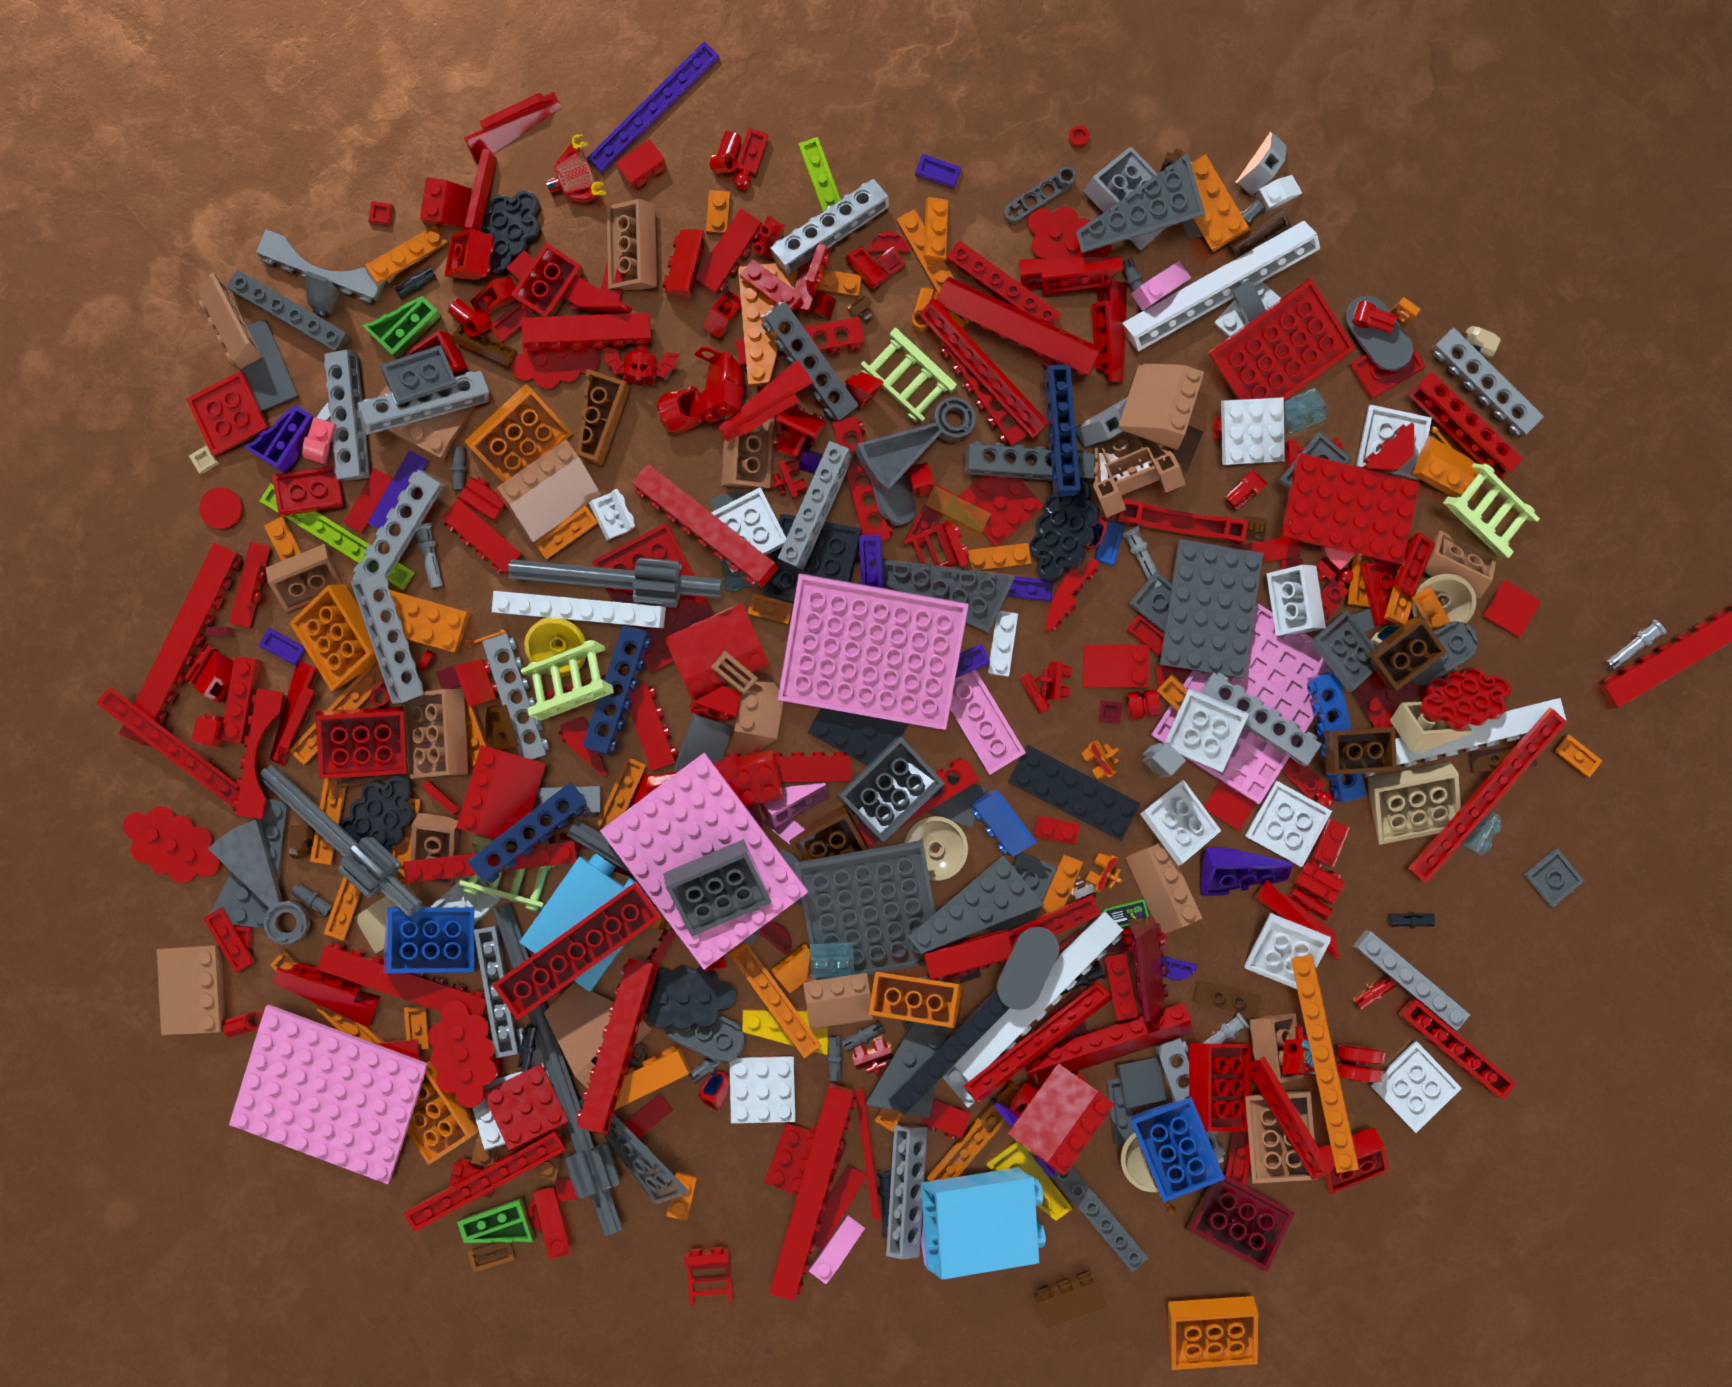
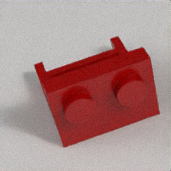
M950 520L903 539L904 544L912 541L919 561L922 564L926 563L916 540L924 537L935 565L949 567L958 563L961 567L968 564L966 557H969V553L965 544L961 545L959 538L962 537L958 525L954 526ZM936 532L947 562L939 564L928 534Z
M714 1247L711 1250L703 1251L702 1249H691L689 1252H686L684 1261L685 1266H687L690 1305H694V1296L728 1294V1302H733L729 1248ZM726 1268V1275L692 1277V1270ZM727 1281V1288L693 1290V1283Z

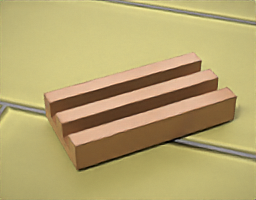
M724 651L711 666V668L743 694L758 679L727 651ZM727 658L728 660H730L734 665H736L740 670H742L746 675H748L751 678V680L748 681L746 678H744L740 673H738L734 668H732L728 663H726L724 659ZM722 664L746 686L743 688L718 666Z

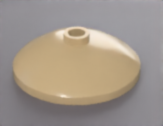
M1436 575L1426 580L1416 590L1414 595L1431 587L1437 598L1443 595L1444 597L1438 600L1450 622L1459 621L1467 623L1476 608L1474 589L1467 580L1458 575ZM1413 600L1412 613L1414 617L1423 618Z
M928 817L917 822L909 830L904 843L923 840L930 880L940 881L948 879L958 873L963 867L968 855V843L964 832L955 822L944 817ZM934 844H937L940 848L937 853L931 850Z
M1134 1132L1126 1140L1121 1151L1122 1170L1126 1178L1135 1187L1147 1192H1159Z

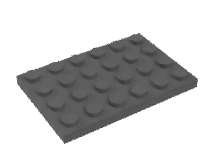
M1182 539L1178 540L1159 665L1211 674L1219 672L1224 676L1245 678L1263 553Z

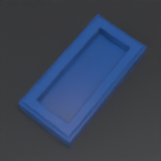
M1108 520L1103 540L1097 546L1094 559L1110 566L1115 565L1125 525Z

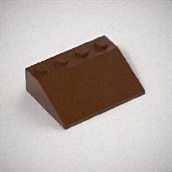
M846 805L824 815L789 841L800 862L869 850Z

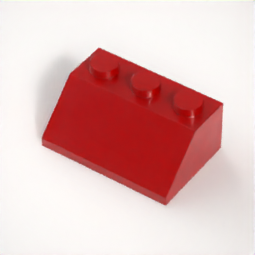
M680 230L679 236L675 235L673 248H675L674 256L670 255L668 261V268H670L669 276L665 275L663 281L666 295L691 301L696 283L694 277L699 271L706 243L704 230Z
M546 242L511 293V296L539 317H554L564 302V296L576 276L581 277L584 270L580 264Z
M1374 1127L1352 1135L1359 1165L1358 1170L1337 1173L1331 1144L1319 1148L1332 1169L1330 1173L1322 1176L1329 1194L1389 1171L1385 1146Z

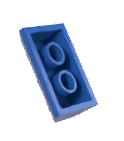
M998 790L988 791L971 805L974 809L971 811L979 822L981 820L987 826L984 828L986 833L991 838H996L999 842L997 847L1004 856L1008 854V856L1013 857L1036 843V840Z

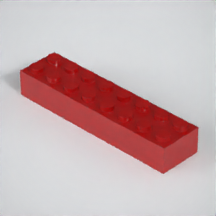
M635 882L493 983L492 986L516 1020H519L662 918V915L640 884Z

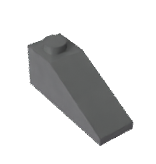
M307 271V304L313 309L312 312L324 317L325 314L332 316L341 292L327 278Z

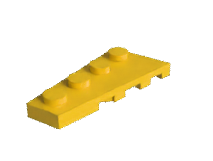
M743 1010V1032L794 1046L769 1010ZM797 1011L809 1027L807 1011ZM828 1027L811 1030L822 1045L815 1052L827 1055Z
M1017 1141L986 1164L995 1171L1019 1168L1033 1176L1034 1179H1037L1043 1191V1202L1038 1207L1055 1221L1073 1209V1205L1053 1179L1043 1170L1031 1152Z

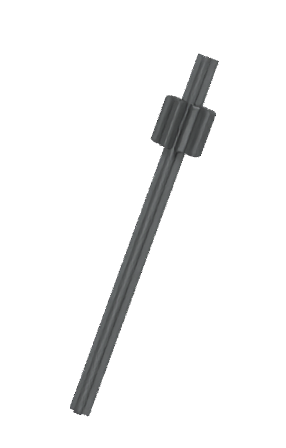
M507 903L493 908L492 911L512 969L526 961L529 955L526 947L519 943L522 935L511 903ZM545 1002L529 1012L528 1015L531 1024L538 1026L536 1039L555 1094L569 1121L566 1126L576 1153L565 1157L564 1162L576 1197L582 1199L591 1196L604 1236L611 1235L623 1230L609 1191L611 1187L619 1185L621 1181L608 1144L602 1143L594 1146L589 1131L577 1127V1114L582 1109L561 1048L543 1013L547 1009Z

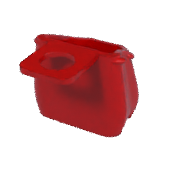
M702 346L695 351L694 355L710 362L704 390L728 379L743 387L742 395L745 394L747 387L743 368L730 352L724 351L721 353L708 346ZM702 352H711L713 356H704Z
M691 386L688 389L665 393L660 396L656 406L660 414V422L666 430L682 433L705 421L704 418L697 415L700 396L697 387Z

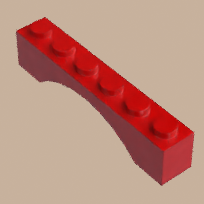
M1123 499L1126 510L1119 512L1117 515L1116 523L1239 545L1245 542L1248 526L1247 520L1186 513L1128 499Z
M257 688V693L252 694L251 706H254L253 714H249L247 727H251L250 734L245 736L244 748H247L246 756H242L240 763L243 775L238 778L237 790H240L239 798H235L233 804V811H236V816L264 820L267 798L258 780L257 754L265 733L282 716L285 698L283 692Z

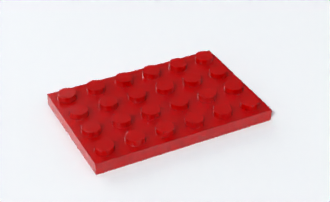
M1308 279L1209 351L1208 355L1237 400L1283 398V401H1285L1356 348L1313 280Z
M1298 453L1280 536L1402 565L1405 559L1420 482Z
M667 522L592 561L594 567L631 571L635 570L639 558L679 561L682 565L681 575L695 576ZM606 588L612 602L636 604L633 600L634 590ZM680 595L676 608L666 607L664 628L626 626L646 631L651 635V647L649 651L645 652L643 659H645V665L649 673L652 674L675 662L665 641V636L715 614L706 597Z

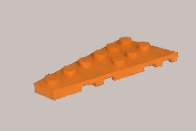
M777 263L762 265L792 289L795 288L798 272L801 267L786 275ZM747 266L738 267L748 386H767L772 379L778 348L774 344L775 339L771 333L768 334L763 329L760 317L776 304L740 278V273ZM781 323L779 330L783 334L785 324Z

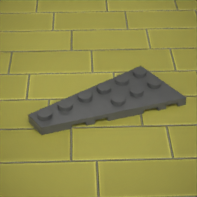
M1188 153L1076 231L1082 253L1205 216Z
M883 559L885 585L901 592L969 603L966 623L988 633L1016 576Z
M267 799L264 820L260 821L277 882L279 883L289 806L284 801ZM231 872L211 913L224 907L234 925L264 928V917L269 907Z
M1001 856L912 932L907 939L919 954H923L1041 907L1044 904L1007 859Z
M914 1022L866 1104L898 1111L887 1099L946 1040L948 1027ZM936 1084L907 1112L908 1114L929 1118Z
M582 1099L579 1103L583 1107L584 1101ZM613 1114L608 1134L603 1136L653 1203L657 1205L685 1195L689 1190Z

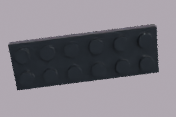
M1027 744L1024 749L1026 753L1020 757L1008 783L1122 841L1141 803Z

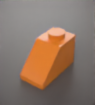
M805 942L771 968L776 978L789 993L801 989L803 982L807 980L811 951Z

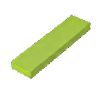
M815 137L798 143V147L822 212H824L830 205H835L841 201L819 138Z

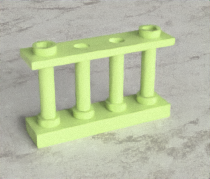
M895 327L889 335L891 344L870 366L863 361L861 363V372L881 379L884 382L881 387L909 412L907 416L913 422L923 424L925 422V417L922 415L924 411L942 392L945 393L947 391L952 394L957 388V384ZM901 348L906 353V358L884 380L876 371L896 349L899 350ZM917 363L922 368L921 373L899 394L891 385L911 364ZM932 377L937 381L936 388L915 409L906 400L927 378L930 379Z
M1474 463L1471 467L1478 473L1477 477L1461 497L1454 498L1448 496L1443 504L1497 556L1509 558L1514 552L1508 546L1509 540L1525 520L1537 522L1540 518L1534 513V508L1524 504L1493 473L1494 469L1491 466ZM1484 480H1486L1492 488L1476 509L1471 510L1467 507V502ZM1499 493L1506 501L1488 524L1484 523L1481 520V515ZM1511 507H1513L1519 515L1503 536L1498 537L1495 534V528Z
M589 640L581 646L540 662H532L527 667L522 668V674L533 678L537 700L534 706L528 708L529 716L541 721L614 693L612 685L600 678L596 653L604 651L605 646L594 640ZM588 657L592 681L590 684L582 687L577 661ZM569 664L574 688L572 691L564 694L559 668ZM551 671L555 696L545 701L541 675Z
M474 835L472 845L476 847L478 853L494 840ZM508 844V845L506 846V849L518 848V847L512 846V845H509V844ZM557 865L538 867L539 870L530 899L518 896L525 869L516 870L509 893L497 890L502 872L498 873L500 877L491 883L489 888L476 885L477 875H470L468 882L460 880L459 885L461 888H464L463 891L475 895L476 892L524 904L526 909L537 912L538 909H543L545 906L544 903L538 900L547 871H550V868L556 869Z

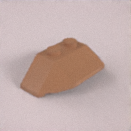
M752 672L758 679L745 694H741L732 753H740L746 756L748 753H758L777 740L784 701L778 700L779 689L769 674L764 672ZM745 675V678L748 681H750L751 678L748 675Z

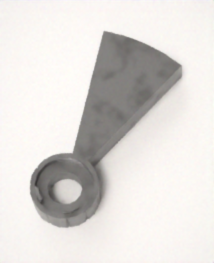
M959 397L946 398L934 409L931 415V424L858 443L854 450L866 474L880 491L885 494L937 437L947 442H958L966 438L974 428L976 421L975 412L967 401ZM946 412H957L962 418V425L959 427L949 425L945 419Z
M253 820L242 824L226 833L208 848L269 907L264 917L263 926L271 940L278 944H292L305 937L310 927L309 914L297 902H283L260 820ZM285 912L293 914L297 921L295 929L290 933L283 932L278 925L280 916Z

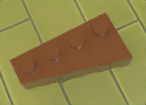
M586 369L587 378L586 387L584 386V405L581 413L582 423L579 432L577 455L585 461L602 466L631 387L625 381Z

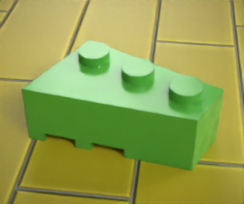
M421 296L399 307V309L363 325V327L395 359H399L442 315Z
M523 1197L463 1217L457 1222L464 1243L533 1242L536 1239Z

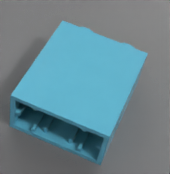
M594 853L590 860L585 857H579L519 943L532 952L537 953L638 881L630 876L624 885L615 879L611 874L617 866L597 853ZM626 944L574 981L589 992L593 991Z
M1019 1168L921 1183L926 1268L943 1280L1039 1263L1038 1248L1045 1246L1046 1237L1041 1222H1037L1036 1206L1041 1205L1043 1202V1191L1040 1182L1034 1179L1033 1176Z

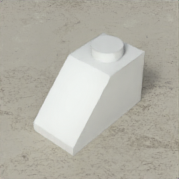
M1290 175L1279 178L1260 188L1255 197L1264 205L1265 209L1263 211L1266 214L1301 195L1302 191L1294 177Z

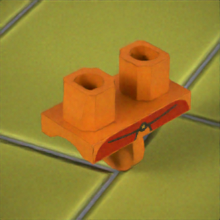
M1097 739L1090 743L1089 747L1082 753L1087 763L1095 758L1098 760L1100 765L1092 770L1097 779L1106 776L1109 778L1118 772L1113 765L1119 761L1115 753L1120 751L1118 747L1112 750L1108 743L1102 747Z
M1098 853L1094 863L1101 866L1103 870L1100 875L1089 871L1085 881L1088 884H1093L1098 892L1102 891L1108 878L1110 880L1107 887L1111 889L1115 882L1122 884L1123 880L1118 878L1121 869L1116 867L1113 874H1110L1118 858L1113 855L1108 856Z

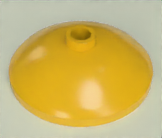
M549 617L539 620L529 629L525 637L524 646L527 658L532 663L543 661L581 646L586 642V639L580 629L573 623L562 618ZM557 639L561 640L563 644L558 643ZM586 658L577 661L579 669L583 666ZM569 664L559 668L561 677L571 675ZM551 671L548 672V673H545V674L548 675V676H552V675H551Z

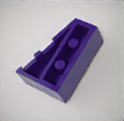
M295 404L278 418L272 427L267 431L261 432L259 434L260 437L251 444L248 443L244 448L283 473H288L303 450L304 439L308 437L314 416Z

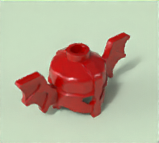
M637 345L634 351L625 355L623 362L619 358L617 349L603 348L605 354L604 363L612 368L613 375L621 373L623 374V381L628 382V384L635 383L637 386H643L644 384L648 386L651 384L655 385L656 376L666 379L667 373L672 369H676V360L679 357V353L666 352L662 361L656 365L657 358L648 352V347Z

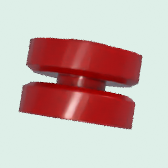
M1338 1045L1337 1057L1341 1060L1350 1061V1063L1337 1064L1339 1077L1357 1082H1382L1384 1071L1370 1066V1064H1383L1386 1052L1364 1047Z

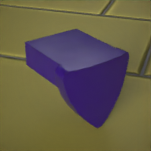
M806 444L800 458L799 468L815 473L823 454L811 451L812 446Z

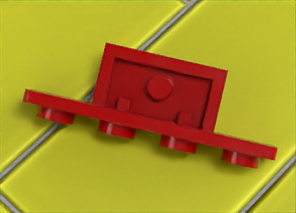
M818 243L813 259L802 265L794 288L796 292L802 295V300L795 309L806 312L810 310L817 287L821 285L823 280L824 267H827L829 263L831 247L827 249L826 245Z
M255 542L249 543L229 620L230 624L246 628L251 627L256 604L261 597V585L266 578V566L271 547Z

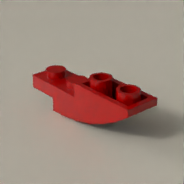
M1094 558L1080 573L1075 569H1071L1060 583L1048 608L1044 628L1046 633L1050 630L1055 632L1062 624L1060 619L1065 614L1069 616L1077 608L1074 605L1077 599L1071 594L1077 595L1084 587L1082 582L1087 577L1091 580L1099 571L1096 568L1099 562Z

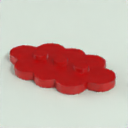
M1060 207L1054 213L1045 208H1038L1030 213L1027 220L1029 231L1035 235L1032 240L1031 249L1033 254L1039 259L1109 257L1112 244L1082 253L1076 231L1091 220L1079 219L1077 212L1070 207Z
M522 343L523 353L513 359L511 371L515 378L520 381L535 380L540 388L551 390L556 388L561 381L564 383H574L578 380L581 373L586 374V369L597 371L601 362L599 353L603 352V348H593L592 345H586L581 349L562 346V349L559 350L541 347V350L531 351L528 348H524Z
M1473 667L1466 668L1462 674L1454 671L1449 672L1444 679L1433 678L1429 681L1425 688L1427 696L1420 704V711L1428 720L1434 722L1444 720L1449 727L1456 730H1464L1468 728L1469 724L1482 726L1488 718L1498 719L1503 715L1506 710L1504 701L1510 695L1511 687L1502 677H1487L1481 670Z
M158 806L153 808L148 815L135 812L129 814L124 819L123 831L133 840L131 845L133 858L141 863L149 862L151 869L155 873H168L175 882L186 883L193 880L196 874L202 877H210L220 870L221 861L208 849L213 844L211 831L202 826L195 827L193 820L189 816H176L170 808Z
M450 1001L442 1008V1022L433 1025L429 1030L428 1041L434 1048L430 1061L432 1066L438 1070L436 1075L438 1088L445 1093H455L456 1099L461 1106L474 1108L480 1105L485 1097L484 1086L491 1084L497 1077L498 1068L496 1063L491 1060L495 1053V1045L487 1038L489 1024L484 1017L470 1015L468 1007L463 1002Z

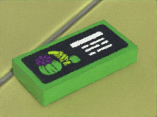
M1145 899L1102 909L1120 927L1127 926L1130 919L1149 917Z

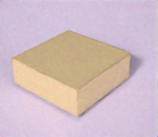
M207 445L189 455L201 475L219 465L216 457L211 455Z

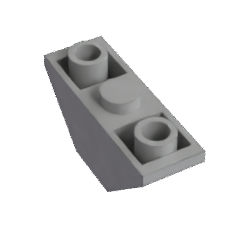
M1270 132L1235 183L1252 196L1270 181L1282 166L1286 157L1287 145Z
M1127 398L1075 427L1076 434L1083 447L1108 440L1123 431L1117 428Z

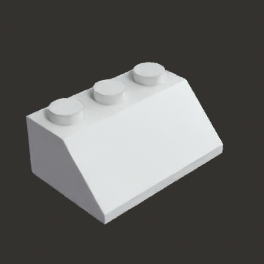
M1299 565L1267 573L1276 636L1307 633L1326 628L1316 566Z

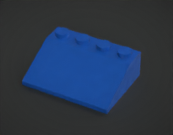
M388 907L384 944V974L473 973L475 907H420L410 917L399 907Z
M1192 1097L1131 1116V1124L1163 1202L1225 1180Z

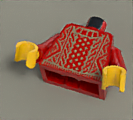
M574 135L572 143L556 161L554 170L557 177L546 181L550 193L562 189L566 198L586 203L598 195L605 196L606 191L600 190L604 183L595 181L583 149L580 150V147H586L588 142L583 141L580 143L583 135Z

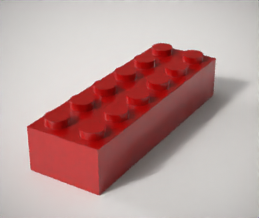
M773 750L713 763L745 806L783 798L784 788ZM680 770L649 777L647 783L648 794Z

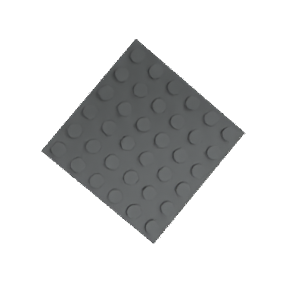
M923 840L795 863L797 876L809 891L801 899L816 980L861 973L873 975L875 972L884 973L927 965L924 953L919 954L907 939L912 932L935 914Z

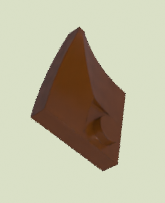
M507 705L487 707L485 730L488 746L498 750L519 746Z

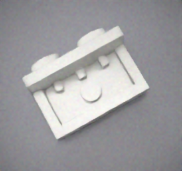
M618 489L589 502L607 541L629 533L635 527L634 518L628 512L625 506V499Z

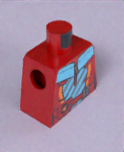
M1296 1026L1295 1039H1286L1284 1041L1282 1074L1316 1075L1305 1026Z

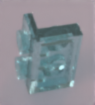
M1489 811L1460 845L1476 852L1481 857L1484 853H1488L1492 846L1491 840L1494 834L1497 835L1502 828L1500 816Z
M851 942L811 944V978L854 975L853 944Z

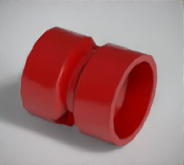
M1157 689L1145 690L1143 694L1139 691L1127 693V707L1131 720L1141 719L1144 715L1148 717L1161 716V704Z

